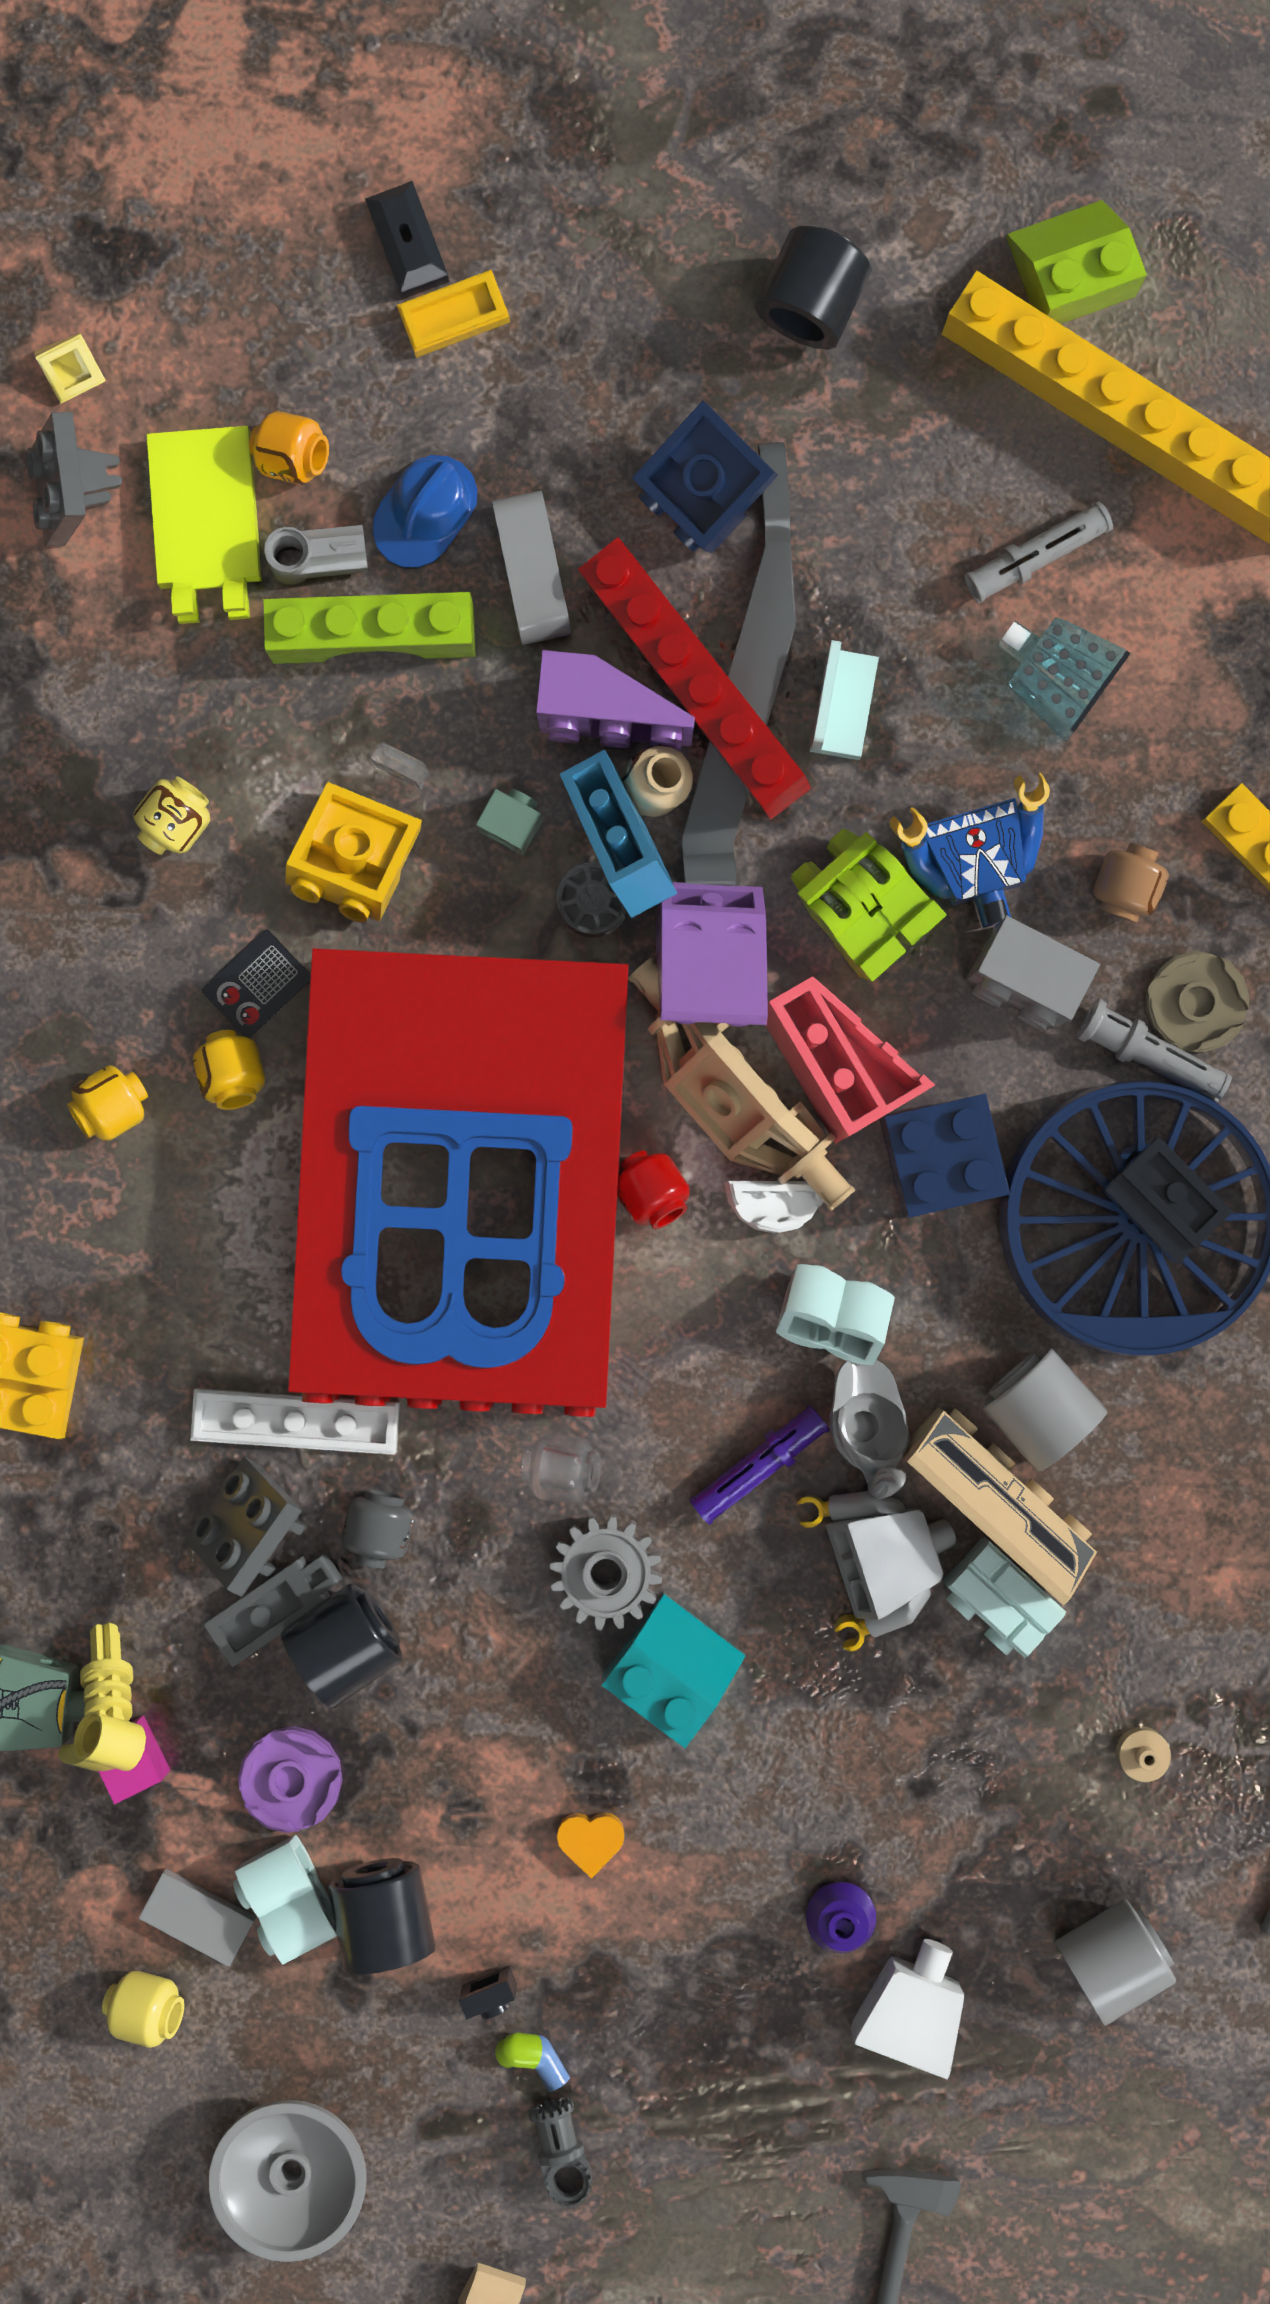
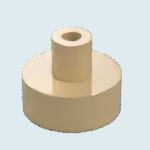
M1138 1726L1127 1730L1119 1738L1116 1746V1758L1120 1767L1129 1777L1140 1782H1151L1159 1779L1168 1770L1171 1762V1751L1166 1740L1157 1731L1149 1727Z

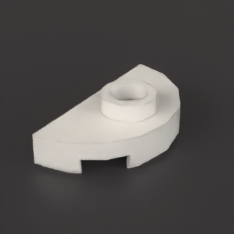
M779 1181L724 1182L728 1202L738 1218L759 1231L780 1233L798 1229L812 1218L817 1208L821 1207L824 1202L806 1181H787L783 1185Z

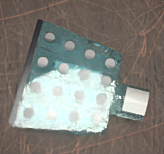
M1058 617L1054 618L1041 638L1015 620L997 645L1022 663L1009 681V687L1065 742L1076 731L1131 654L1126 649Z

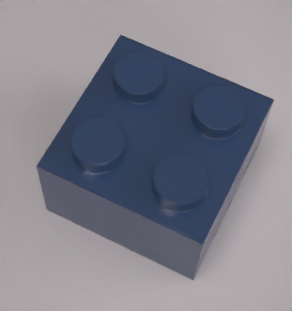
M986 1093L879 1119L902 1218H911L1010 1195Z

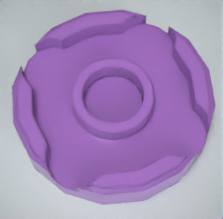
M296 1726L274 1729L257 1739L243 1758L238 1776L239 1791H241L242 1798L245 1801L244 1805L249 1814L266 1828L284 1833L297 1832L300 1829L309 1828L324 1820L338 1800L343 1781L340 1760L331 1744L316 1732Z

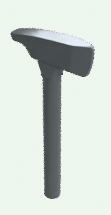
M879 2169L862 2172L863 2182L882 2188L893 2206L892 2217L894 2218L876 2304H897L913 2225H915L921 2209L943 2216L950 2215L961 2187V2183L957 2178L903 2169Z

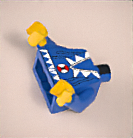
M1041 773L1038 774L1039 784L1031 792H1024L1025 782L1021 775L1015 778L1014 789L1021 800L1018 806L1016 799L1013 798L928 824L916 809L910 808V812L913 815V823L907 829H903L899 820L893 816L889 821V825L892 831L902 840L901 847L911 876L936 898L947 899L951 906H957L974 900L983 928L996 925L1006 916L1011 917L1004 891L1017 888L1026 881V875L1035 867L1043 838V803L1046 802L1050 793L1049 785Z

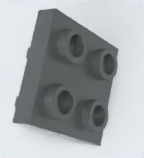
M51 412L42 430L37 431L36 440L32 448L27 449V472L30 479H36L39 497L34 498L33 519L36 529H43L45 546H65L86 516L85 509L107 504L111 500V494L106 491L117 489L122 484L120 476L109 475L106 472V469H113L118 466L120 462L118 456L77 448L73 412Z
M244 1456L236 1469L226 1477L222 1489L208 1509L196 1520L191 1533L185 1541L226 1590L242 1597L258 1573L270 1578L277 1568L268 1563L267 1560L288 1530L301 1535L306 1525L296 1520L302 1512L300 1507L258 1463Z

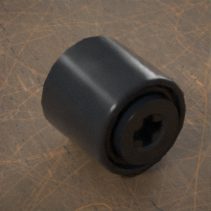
M815 226L792 228L760 293L755 310L769 327L799 344L825 350L836 348L872 271L869 259L853 242L832 230Z
M353 1584L346 1585L281 1632L282 1642L287 1654L302 1679L322 1703L333 1709L402 1661V1651L399 1646L400 1638L390 1618L370 1593L363 1592L358 1586Z
M399 1858L370 1861L349 1868L330 1883L328 1892L343 1968L349 1974H374L395 1970L414 1964L435 1951L436 1944L419 1864L413 1861H403Z

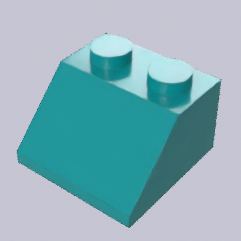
M663 1593L602 1674V1686L685 1749L719 1704L746 1655Z

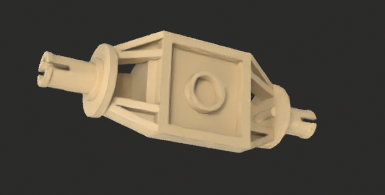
M653 957L649 958L628 977L629 981L635 984L658 1011L655 1015L657 1020L647 1030L652 1036L657 1033L663 1084L731 1162L780 1175L777 1180L782 1185L793 1176L797 1179L802 1176L824 1201L830 1211L855 1191L854 1187L848 1184L824 1156L828 1153L825 1148L836 1139L832 1133L826 1136L801 1102H798L790 1110L784 1106L776 1092L764 1083L744 1060L742 1053L723 1036L722 1033L730 1026L729 1024L710 1022L682 1024L692 1045V1048L685 1054L676 1022L661 1020L656 960ZM771 1137L798 1155L795 1157L789 1156L763 1143Z

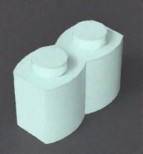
M797 1264L787 1286L776 1333L786 1340L801 1346L826 1349L831 1354L852 1363L874 1365L885 1344L895 1297L870 1282L846 1281L823 1266Z
M296 1834L242 1862L235 1870L237 1880L233 1882L236 1896L245 1909L252 1908L258 1916L261 1926L257 1928V1933L261 1945L269 1956L276 1954L282 1965L337 1936L329 1894L319 1880L315 1867Z

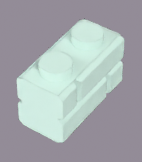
M985 1537L977 1542L943 1581L952 1591L946 1600L966 1619L970 1620L976 1613L990 1626L984 1635L1005 1655H1008L1015 1649L1024 1658L1029 1656L1044 1639V1636L1051 1632L1066 1613L1063 1608Z

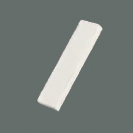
M196 1388L194 1389L190 1441L395 1455L397 1453L400 1402H386V1406L355 1405L354 1399L339 1398L338 1400H333V1403L302 1402V1395Z

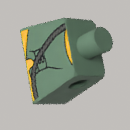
M0 1644V1751L56 1748L63 1746L71 1739L74 1722H81L84 1718V1707L86 1705L84 1702V1691H77L80 1671L78 1665L10 1645Z

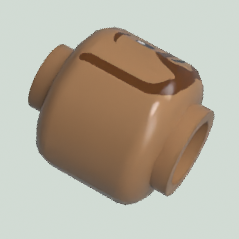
M1129 843L1126 852L1121 850L1109 851L1105 855L1093 886L1094 896L1101 901L1099 909L1138 923L1140 916L1154 914L1169 878L1168 870L1156 863L1159 853L1134 843Z

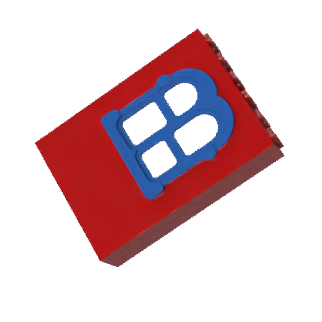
M312 948L288 1392L302 1393V1402L333 1403V1400H338L340 1395H355L354 1404L363 1406H386V1402H391V1397L407 1398V1407L421 1409H437L438 1405H442V1400L459 1401V1410L490 1411L494 1402L512 1403L511 1412L521 1414H543L545 1405L564 1406V1415L578 1417H594L596 1408H606L629 964ZM388 1144L442 1145L448 1150L447 1199L442 1207L389 1206L383 1202L381 1198L383 1152ZM478 1147L527 1149L535 1154L536 1175L533 1230L526 1239L476 1237L468 1232L467 1213L470 1157L474 1149ZM387 1227L439 1230L444 1236L442 1293L439 1305L429 1317L420 1322L407 1324L395 1321L384 1313L378 1303L376 1281L379 1234ZM470 1259L521 1260L529 1265L531 1271L529 1300L526 1310L517 1321L505 1327L493 1328L482 1325L471 1317L465 1307L463 1294L465 1265Z

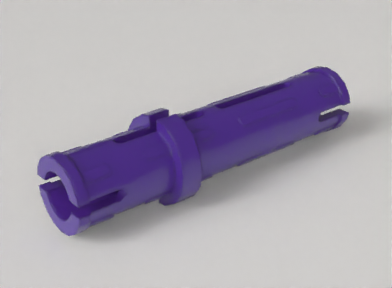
M809 1404L805 1410L774 1433L773 1430H770L763 1435L766 1439L763 1443L735 1465L731 1466L697 1495L689 1498L691 1504L704 1521L711 1525L717 1517L748 1495L782 1466L786 1465L789 1468L797 1461L794 1457L824 1433H828L830 1431L829 1427L811 1404Z

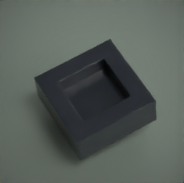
M510 1966L462 1985L459 2002L466 2020L477 2015H481L482 2019L493 2018L510 2008L509 2002L515 2000L517 1983Z

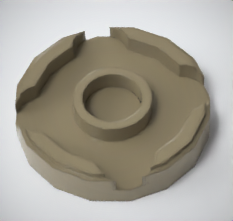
M1192 951L1171 958L1155 971L1146 988L1145 1011L1150 1027L1161 1040L1185 1052L1204 1053L1225 1046L1239 1034L1244 1025L1246 1012L1249 1010L1250 996L1244 977L1230 961L1210 953Z

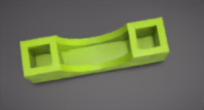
M470 592L263 599L265 651L273 664L325 662L334 656L369 651L401 652L417 655L425 659L476 657L474 605Z

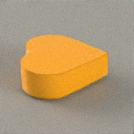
M603 1812L596 1814L592 1818L585 1814L573 1813L563 1818L559 1824L557 1841L562 1851L592 1879L619 1851L624 1842L625 1831L623 1823L612 1813Z

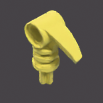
M97 1624L90 1631L91 1662L85 1665L80 1672V1683L84 1688V1702L86 1704L84 1707V1718L77 1727L74 1744L63 1745L57 1756L66 1764L93 1771H108L112 1769L130 1771L140 1761L146 1742L144 1728L139 1724L129 1722L132 1717V1704L130 1702L132 1692L129 1685L133 1682V1668L128 1662L121 1660L120 1633L116 1624Z

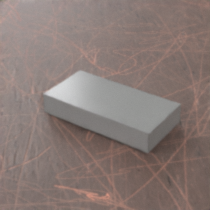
M166 1868L138 1919L230 1967L256 1916Z

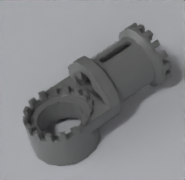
M560 2097L557 2101L556 2098L551 2099V2105L546 2100L543 2101V2104L539 2103L537 2106L531 2107L528 2110L530 2121L536 2123L542 2148L538 2158L548 2197H551L553 2202L560 2204L561 2207L569 2206V2208H573L576 2204H582V2201L588 2197L592 2185V2168L586 2159L583 2143L576 2139L571 2118V2112L574 2110L572 2098ZM564 2166L577 2168L584 2178L583 2185L574 2192H565L555 2183V2173Z

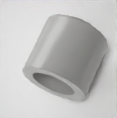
M1052 1348L1046 1349L1038 1355L1035 1352L1031 1353L1014 1366L990 1389V1397L983 1406V1411L1037 1472L1043 1471L1066 1455L1092 1432L1107 1414V1409Z
M1126 1899L1054 1941L1104 2026H1107L1176 1983V1978L1170 1967L1175 1965L1171 1956L1141 1908L1135 1911Z

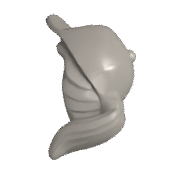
M876 1360L874 1365H863L845 1361L838 1369L834 1384L833 1403L829 1414L832 1439L836 1449L843 1458L863 1472L868 1484L869 1494L877 1499L887 1498L898 1492L906 1481V1472L895 1468L904 1456L910 1441L906 1412L894 1376L882 1362Z

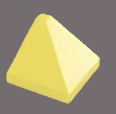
M81 333L34 351L35 358L60 404L106 381Z

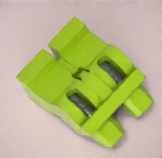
M843 828L830 839L827 846L831 857L835 859L823 871L812 861L804 863L792 873L791 879L799 892L797 894L811 918L831 938L834 946L860 978L873 982L906 952L900 942L913 946L947 914L934 900L930 899L908 875L901 863L887 849L879 845L868 832L859 837Z

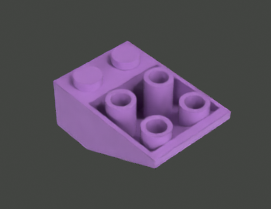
M542 650L536 713L540 733H549V740L559 743H579L580 736L600 738L599 744L605 747L629 748L630 741L651 743V745H668L680 752L681 746H692L695 717L595 655Z
M672 882L677 894L658 904L655 928L661 1020L675 1021L681 1024H693L696 1022L727 1023L736 1027H743L749 1024L767 1025V942L763 888Z

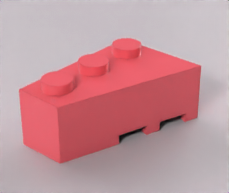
M812 976L768 1002V1019L765 1026L827 1131L835 1136L834 1142L836 1144L932 1088L935 1084L924 1074H918L897 1055L899 1052L888 1042L883 1043L861 1023L862 1019Z

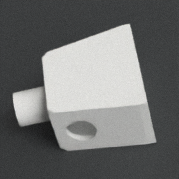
M924 1939L915 1964L891 1956L853 2019L850 2029L854 2044L948 2080L964 2002V1993L959 1982L945 1976L953 1951L939 1942Z

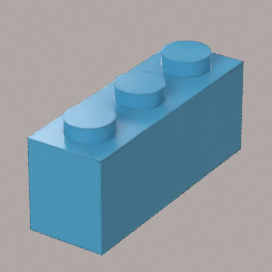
M605 749L560 773L559 775L609 885L630 917L632 918L676 895L677 891L646 825L622 782L621 775Z

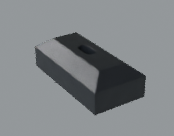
M413 181L365 198L367 208L402 300L450 282ZM408 229L412 236L410 242L403 241L400 234L401 230Z

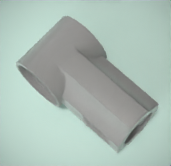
M363 525L300 531L294 527H282L274 530L265 542L264 553L270 573L276 581L284 585L300 584L307 578L368 572ZM286 547H295L303 553V556L295 565L284 566L275 560L278 552Z

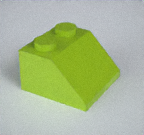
M1103 200L1008 233L1006 236L1030 304L1060 324L1135 298L1147 277L1129 226Z

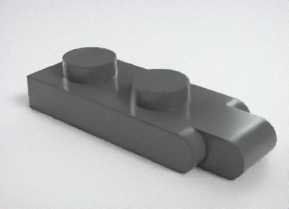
M326 1553L309 1564L302 1556L208 1620L204 1627L229 1664L234 1667L279 1636L283 1629L328 1599L330 1595L326 1590L343 1578Z

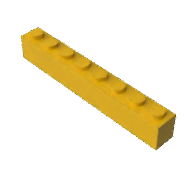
M975 272L949 312L941 335L1270 544V458L982 273Z

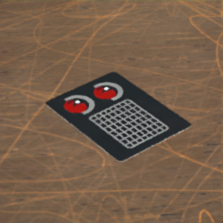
M264 930L202 989V993L243 1036L251 1038L311 981V974L269 930Z

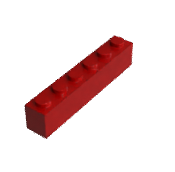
M619 537L578 568L590 589L685 711L695 717V724L770 820L811 789L802 770Z

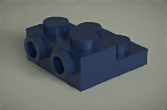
M702 400L632 479L643 489L638 495L639 499L654 514L660 517L666 512L678 524L673 533L684 545L694 553L701 547L704 551L712 554L745 519L747 515L744 512L776 479L778 474Z

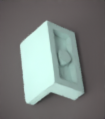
M831 640L826 656L810 752L860 760L879 657L840 650L842 642Z

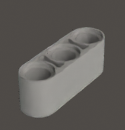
M542 490L492 500L522 645L572 635Z

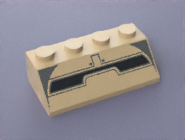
M937 1407L912 1434L908 1448L902 1458L1064 1606L1071 1599L1097 1553L1086 1542L1092 1533L1070 1513L1063 1520L1048 1507L1054 1498L1032 1478L1025 1485L1010 1472L1016 1463L994 1443L987 1450L972 1437L978 1428L956 1408L948 1415Z

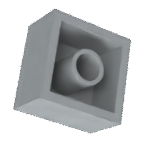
M1006 916L992 927L965 982L975 986L972 994L977 998L996 1007H1000L1001 1003L1005 1002L1021 1010L1018 1015L1020 1020L1045 1031L1047 1026L1056 1028L1073 1019L1101 964Z

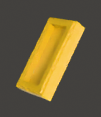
M492 270L397 305L416 358L510 323L508 311Z

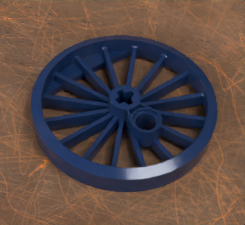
M1121 1081L1090 1088L1070 1097L1048 1112L1026 1135L1009 1165L1006 1179L1010 1195L1001 1196L999 1228L1002 1248L1010 1273L1018 1289L1035 1312L1055 1330L1083 1346L1104 1353L1130 1357L1156 1356L1193 1347L1219 1334L1236 1321L1255 1300L1269 1276L1270 1165L1254 1137L1237 1118L1216 1102L1194 1091L1153 1081ZM1130 1096L1133 1098L1134 1144L1124 1146L1117 1151L1098 1108V1103L1107 1099ZM1144 1097L1158 1098L1179 1104L1165 1143L1172 1150H1174L1189 1109L1203 1116L1219 1129L1187 1163L1193 1171L1226 1137L1233 1144L1247 1168L1207 1186L1214 1192L1248 1176L1251 1177L1258 1213H1231L1224 1221H1258L1254 1252L1251 1258L1206 1239L1199 1246L1246 1264L1248 1269L1236 1290L1229 1297L1187 1256L1180 1263L1223 1304L1216 1312L1188 1314L1161 1250L1140 1229V1233H1138V1228L1135 1224H1128V1217L1115 1203L1031 1171L1030 1166L1044 1142L1050 1137L1102 1188L1110 1183L1058 1132L1059 1126L1083 1109L1088 1110L1110 1160V1171L1113 1179L1125 1167L1126 1159L1132 1153H1140L1147 1146L1145 1144ZM1028 1178L1112 1211V1215L1020 1216L1019 1205L1024 1181ZM1112 1223V1226L1031 1262L1026 1261L1019 1231L1021 1224ZM1118 1234L1054 1302L1048 1299L1033 1277L1032 1271ZM1125 1243L1097 1316L1063 1313L1061 1308ZM1136 1247L1137 1317H1108ZM1147 1247L1177 1316L1148 1317Z

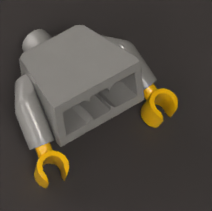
M868 1491L832 1495L829 1497V1501L826 1502L815 1495L801 1498L796 1505L811 1502L819 1510V1516L816 1520L800 1521L799 1523L807 1528L815 1527L825 1517H831L834 1521L825 1525L854 1615L846 1614L837 1620L835 1632L841 1631L846 1627H853L859 1633L855 1638L844 1641L843 1648L847 1651H856L862 1646L864 1637L868 1634L878 1637L911 1624L930 1598L931 1587L939 1583L943 1578V1571L937 1554L954 1548L956 1545L955 1533L950 1523L945 1519H941L927 1525L925 1516L920 1509H905L899 1499L892 1497L877 1499L869 1494Z

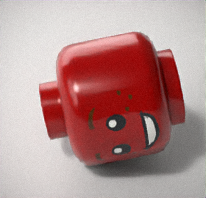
M645 1150L632 1154L621 1163L620 1168L623 1172L618 1177L617 1197L635 1224L641 1226L651 1225L656 1230L673 1223L686 1212L688 1206L685 1202L690 1195V1186L669 1155L665 1153L648 1155Z

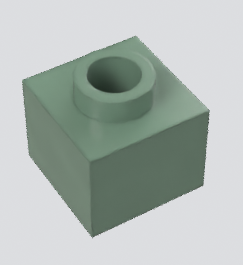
M512 788L508 795L495 789L476 826L479 833L524 857L543 819L541 813L535 810L538 803L531 797Z

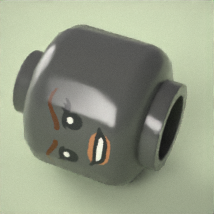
M366 1489L364 1496L350 1501L341 1540L347 1550L356 1553L355 1563L383 1569L385 1568L386 1560H396L405 1556L414 1520L412 1510L404 1505L405 1497L390 1492Z

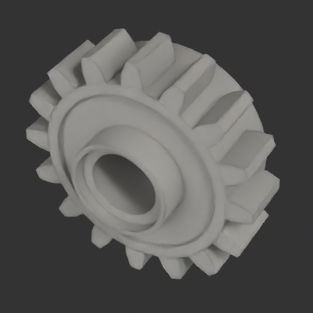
M611 1514L607 1524L599 1525L595 1515L589 1516L588 1529L582 1531L575 1524L570 1527V1533L573 1538L571 1543L563 1540L557 1542L556 1548L565 1556L564 1559L551 1560L550 1569L562 1573V1577L557 1578L551 1583L552 1591L565 1590L566 1595L560 1602V1607L562 1610L568 1609L573 1605L579 1608L576 1616V1622L579 1624L588 1615L595 1617L597 1630H602L606 1618H613L615 1625L620 1629L624 1627V1614L630 1612L638 1620L643 1617V1612L639 1605L642 1600L647 1603H655L656 1595L648 1587L649 1584H661L663 1577L662 1574L651 1571L650 1567L661 1562V1555L658 1552L647 1553L646 1548L651 1544L652 1537L650 1534H646L638 1538L635 1535V1521L631 1520L623 1528L617 1526L616 1514ZM610 1559L619 1565L621 1574L612 1583H601L592 1574L591 1569L593 1565L599 1560Z

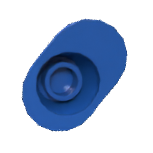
M430 455L417 459L403 471L381 501L373 518V536L377 548L388 561L403 568H420L433 563L446 551L469 520L477 505L478 488L472 473L461 462L449 456Z

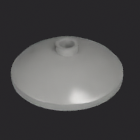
M279 2100L265 2103L239 2117L220 2140L213 2155L209 2172V2194L212 2208L225 2232L234 2242L248 2252L261 2258L279 2262H294L313 2258L336 2245L355 2223L362 2208L367 2184L364 2156L359 2143L350 2129L342 2120L325 2108L299 2100ZM296 2161L302 2170L296 2174L289 2173L285 2169L284 2163Z

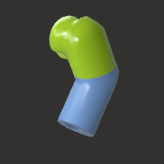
M520 2032L511 2033L496 2045L495 2055L501 2066L505 2068L535 2069L548 2092L557 2090L570 2079L550 2041L542 2035Z

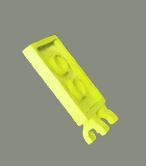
M248 426L147 434L157 584L161 589L172 588V614L177 616L179 624L200 623L197 589L223 587V609L225 612H228V618L230 620L250 619L247 582L262 581L253 455L249 450L251 431Z

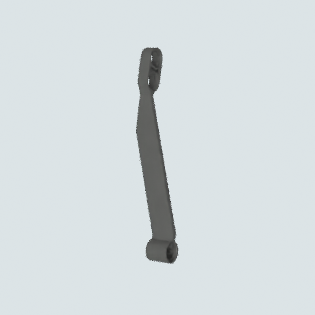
M784 442L758 444V455L778 476L760 495L765 549L728 675L729 679L766 726L768 725L796 626L790 506ZM710 742L682 836L684 883L737 886L733 844L748 790Z

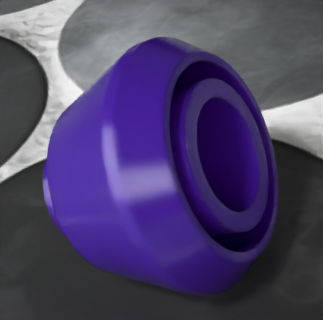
M835 1882L822 1887L813 1895L806 1910V1924L812 1939L821 1948L838 1954L850 1953L864 1946L871 1938L876 1926V1911L871 1898L860 1887L847 1882Z

